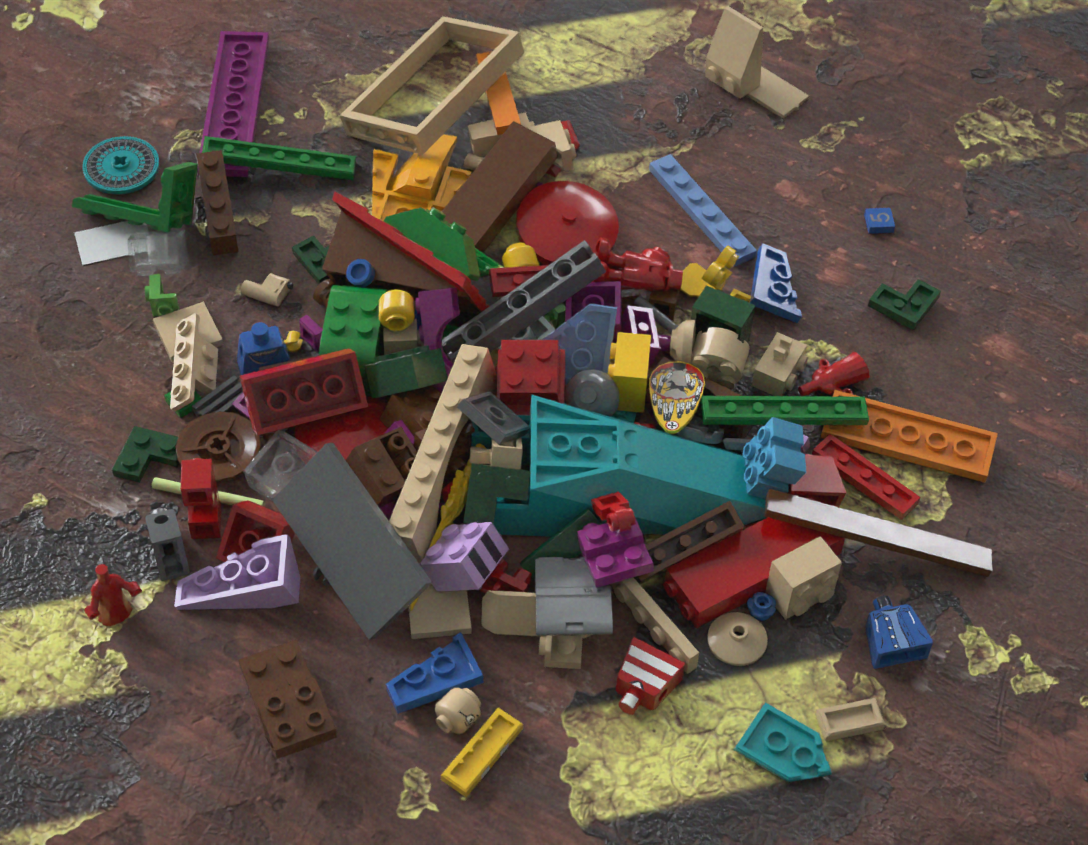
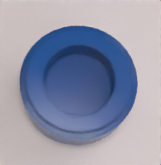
M356 259L349 264L346 276L354 286L366 287L374 280L375 269L367 260Z

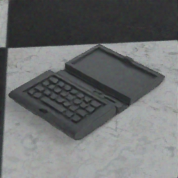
M539 557V559H535L536 636L613 634L611 586L608 584L596 588L584 557Z

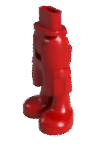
M599 237L594 253L598 256L606 272L592 282H621L622 288L634 290L668 291L669 288L681 289L683 270L674 269L672 264L667 265L662 261L646 257V255L626 251L623 256L610 251L609 240ZM608 266L619 267L621 271L610 269Z

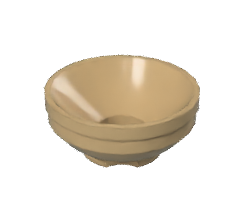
M685 320L675 330L672 329L670 357H673L676 362L691 364L692 350L696 337V320Z

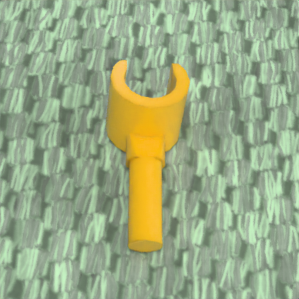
M290 331L286 340H284L288 351L297 352L300 349L303 341L299 339L300 332Z

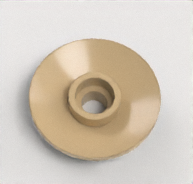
M739 612L727 613L714 620L709 628L707 637L712 653L722 662L734 666H745L759 660L766 650L768 641L763 625L754 617ZM734 632H740V633H742L743 635H742V636H738V635H735Z

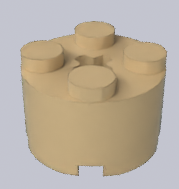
M717 327L708 328L706 333L700 331L697 334L692 350L691 365L697 367L706 378L729 389H733L742 377L749 353V345L745 340L744 343L737 339L738 334L733 331Z

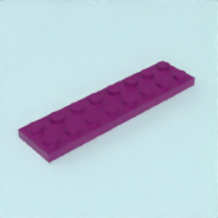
M220 32L200 153H202L205 136L254 143L269 45L268 32ZM224 163L226 177H249L250 167Z

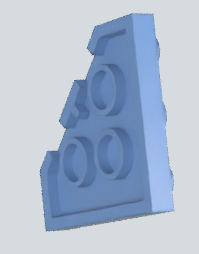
M589 304L542 339L558 340L560 349H565L566 385L574 375L584 370L595 369L608 374L610 349L613 342L618 307Z

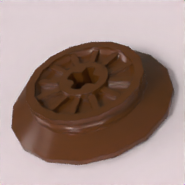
M221 411L204 414L189 422L180 432L176 444V452L180 464L182 460H192L195 458L212 459L216 481L231 479L247 471L257 460L261 448L260 437L253 431L250 420L236 413Z

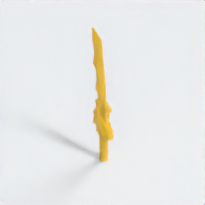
M476 444L475 446L486 449V447L482 444ZM470 459L463 471H456L449 499L445 505L441 506V522L431 540L429 548L436 544L446 527L454 524L453 521L462 513L465 507L471 471ZM419 597L410 604V611L413 610Z

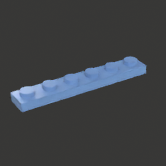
M671 154L649 164V171L721 252L727 245L737 251L736 254L739 256V259L734 264V267L756 257L757 250Z

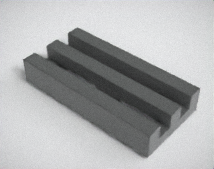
M235 375L195 403L192 406L193 412L198 417L212 413L217 408L220 409L216 412H233L235 408L232 403L243 393L241 382H238V378ZM240 392V394H239L238 396H236L235 398H233L231 401L228 402L229 399H231L232 397H234L236 394H238V393Z

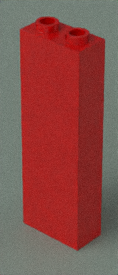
M812 496L806 498L815 501ZM768 517L667 568L663 584L664 589L670 598L674 597L678 602L684 618L691 620L694 626L698 628L743 605L749 598L753 597V594L757 592L765 593L772 561L820 536L837 556L842 552L845 538Z

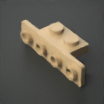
M196 313L186 319H182L176 327L170 409L174 411L193 402L195 388L205 395L216 389L218 348L199 337L200 316Z

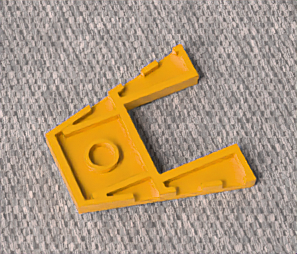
M374 149L372 216L384 222L386 216L420 207L428 210L434 207L442 212L470 177L471 171L447 166L435 201L388 190L398 163V155Z

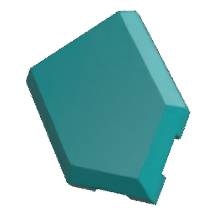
M766 702L734 748V751L787 782L826 776L832 773L823 751L820 734Z

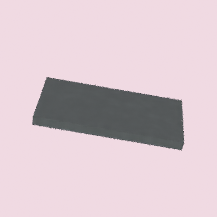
M326 443L272 500L369 640L377 638L433 583L334 443Z

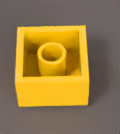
M618 332L617 343H611L610 359L612 360H610L608 375L613 378L619 389L620 402L617 409L619 411L644 413L651 335Z

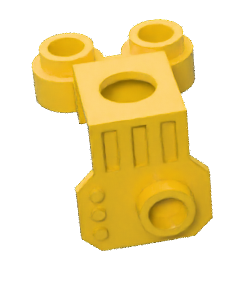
M727 245L717 260L707 270L697 263H690L683 270L681 291L688 296L697 297L700 296L706 285L722 291L732 274L727 268L731 269L739 259V256L736 254L737 251Z

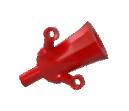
M852 352L849 356L830 365L827 359H821L818 370L813 372L812 381L799 386L798 391L801 396H806L817 390L827 395H833L834 390L853 394L849 388L844 390L840 388L868 380L870 378L869 369L864 359L857 352Z
M100 564L95 568L98 579L91 588V603L84 609V612L90 620L98 617L99 622L103 625L113 626L123 622L132 612L131 603L127 600L122 588L127 590L132 597L140 594L142 589L136 581L129 583L124 581L120 575L109 574L107 566Z

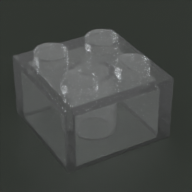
M186 230L132 233L127 239L130 272L137 271L139 276L152 275L155 270H164V274H178L188 263Z

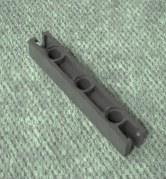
M584 240L442 339V347L453 363L462 344L485 347L491 353L501 346V340L511 339L600 277L606 270L598 256L592 252V249Z

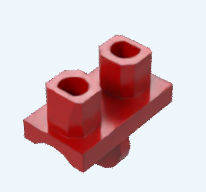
M501 559L483 583L481 592L485 594L488 591L528 592L532 581V574L521 568L512 577L506 574L508 563Z

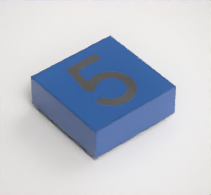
M891 208L865 209L864 217L869 234L894 232L895 223Z

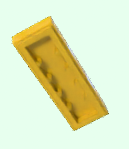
M497 708L442 773L441 780L467 797L523 730V724L500 708Z

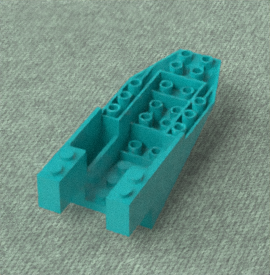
M532 395L530 415H517L530 427L527 434L521 437V465H530L531 471L527 501L497 497L493 525L500 535L552 537L587 507L602 524L608 523L607 520L602 521L594 512L591 499L618 491L629 502V507L633 510L642 534L665 535L728 501H731L743 525L760 522L768 517L764 516L766 499L747 494L746 482L744 480L747 466H745L743 455ZM472 421L475 432L471 434V447H475L476 444H482L486 449H491L492 438Z

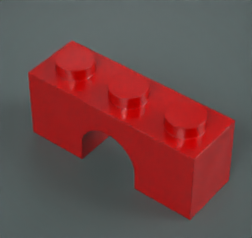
M195 458L192 460H182L180 490L183 504L188 506V526L191 539L221 538L222 509L212 459Z

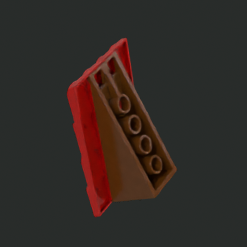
M334 192L332 201L341 212L322 270L337 286L356 287L347 279L346 271L349 264L354 260L365 259L374 267L375 277L370 285L363 288L388 289V291L395 289L408 292L415 302L416 298L419 297L418 292L457 287L460 312L478 315L490 307L486 304V300L478 294V289L471 284V280L464 273L438 260L433 256V252L405 238L395 227L368 213L369 210Z

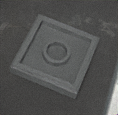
M491 392L462 399L457 406L458 409L499 445L523 437L530 430L527 423Z

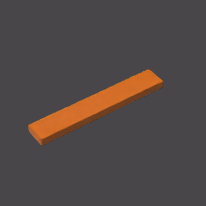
M492 51L476 54L477 64L479 65ZM505 71L485 91L497 135L504 134L513 121L521 125Z

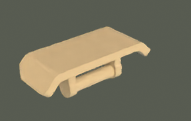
M488 591L482 598V626L495 634L536 636V593ZM593 634L574 635V636H579V637H582V638H587V637H589V636H591V635H593Z

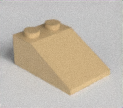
M725 7L706 57V77L740 99L759 87L764 27L731 7Z

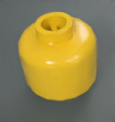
M522 242L507 247L506 252L502 256L504 267L539 266L533 247Z
M398 289L384 293L379 299V320L381 324L392 331H402L411 326L415 318V302L413 297L408 292Z

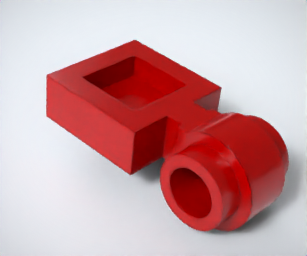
M619 491L591 499L594 512L602 521L607 520L612 532H624L630 530L631 526L636 524L633 510L629 507V502Z

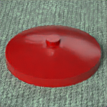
M573 181L548 182L531 190L519 205L515 223L519 241L533 247L538 262L544 265H550L584 240L594 253L599 237L609 240L610 251L612 252L619 232L618 217L611 203L597 190Z
M366 396L368 407L296 425L295 446L299 456L308 463L326 443H334L346 460L354 447L377 438L388 430L380 420L388 403Z

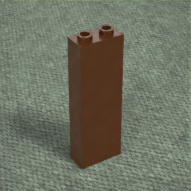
M513 121L442 212L446 215L445 220L450 224L454 221L467 229L465 234L473 239L475 248L484 253L519 208L523 198L533 190L557 159L556 143Z

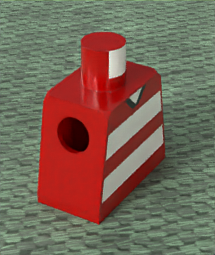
M634 637L617 677L616 692L623 696L618 704L619 708L630 715L636 712L639 705L649 710H655L683 679L685 663Z

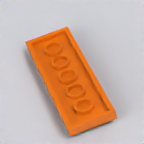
M834 390L833 397H860ZM865 398L869 415L867 425L823 426L822 439L832 434L848 446L984 483L988 477L998 434Z

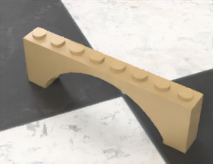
M461 345L389 521L419 564L425 558L431 540L436 533L440 495L453 447L469 419L457 406L462 399L486 392H491L497 397V374L489 349L485 347Z

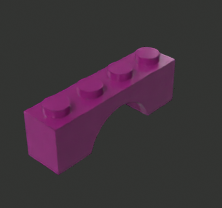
M457 287L418 292L419 297L415 301L416 311L418 314H421L422 325L419 326L420 340L424 342L425 346L429 345L430 350L441 348L447 377L451 372L453 363L444 353L442 335L447 324L460 315ZM446 381L432 386L442 394Z

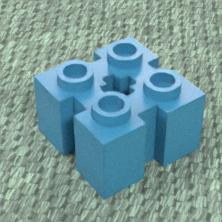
M772 417L759 429L757 436H754L750 442L745 444L743 458H745V466L747 468L744 473V480L748 495L766 499L769 489L787 493L789 491L788 484L795 485L806 473L805 454L800 451V448L804 445L803 426Z

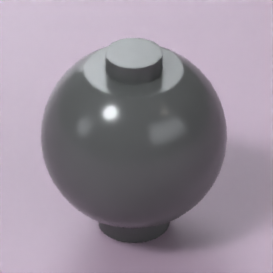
M595 369L584 370L574 375L567 383L564 391V404L610 417L615 414L620 402L619 389L613 378L607 373Z

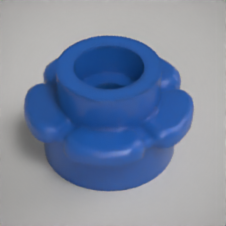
M764 592L753 594V597L747 601V608L751 616L757 620H767L776 611L775 599Z

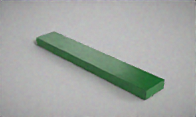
M208 136L204 138L202 153L222 150L225 164L353 180L356 156Z
M702 396L700 401L703 425H765L772 417L798 425H867L869 422L865 397Z

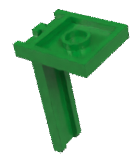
M186 162L164 168L161 176V185L163 187L162 197L158 204L159 210L91 194L85 195L83 198H74L72 207L82 209L81 212L84 214H105L104 217L106 219H127L129 224L143 225L144 223L151 225V229L170 232L171 228H182L183 224L191 225L198 164Z

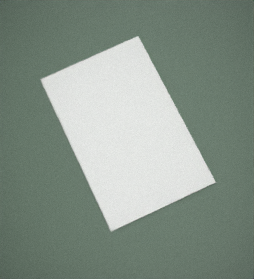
M124 221L75 232L82 265L154 249L147 224L144 223L143 225H132Z

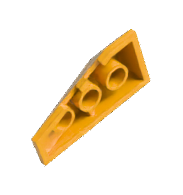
M443 134L423 155L414 153L392 176L388 190L435 201L445 170L456 145L457 137Z

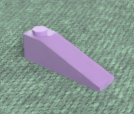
M286 534L259 540L251 544L252 549L240 555H237L235 552L227 556L228 561L214 568L207 566L177 582L175 608L177 610L275 608L299 603L300 574L290 537Z

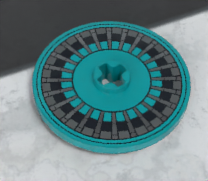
M122 136L104 140L91 148L83 160L82 168L86 181L96 190L108 194H127L147 186L156 177L160 164L157 151L148 142L135 137Z

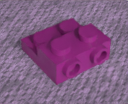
M637 521L634 526H631L630 530L620 533L617 531L612 532L608 523L601 525L589 523L582 530L577 531L580 550L596 588L654 571L653 562L644 544L643 534Z

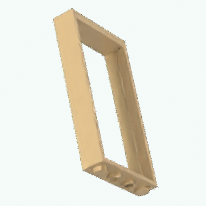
M443 16L340 114L346 135L423 155L524 53L519 32ZM449 40L494 49L417 127L371 116Z

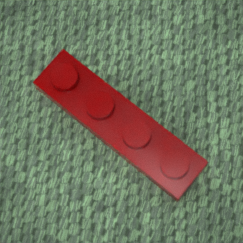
M829 434L813 449L812 455L833 456L841 478L901 521L919 504L920 496L832 434Z

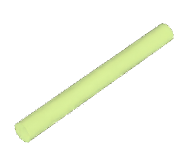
M157 477L153 479V489L181 494L180 482ZM218 491L220 503L233 506V504L249 500L263 507L265 506V501Z

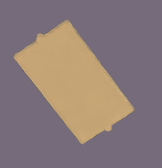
M762 66L760 86L746 95L783 119L794 110H798L799 106L809 98V95Z

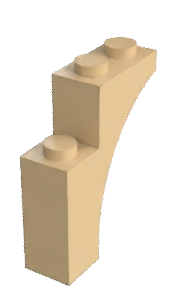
M526 112L518 114L522 126L556 143L558 157L553 164L563 171L573 170L572 159H576L574 144H571L568 129H563L561 121L558 120L535 126L533 121L529 122ZM493 120L468 125L474 155L485 158L502 135H497Z

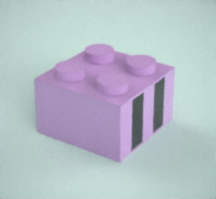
M492 522L452 524L442 531V536L436 544L427 550L420 566L433 582L432 585L436 591L480 589L509 548Z

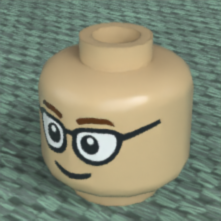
M468 688L451 689L435 706V712L438 717L436 719L437 725L446 733L450 731L456 734L465 733L481 715V702L479 698Z

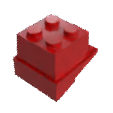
M501 340V349H498L497 398L516 415H530L532 395L564 404L566 354L565 349H560L559 341Z

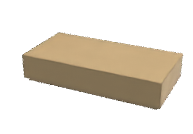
M875 698L817 709L815 714L825 741L884 730L885 722Z

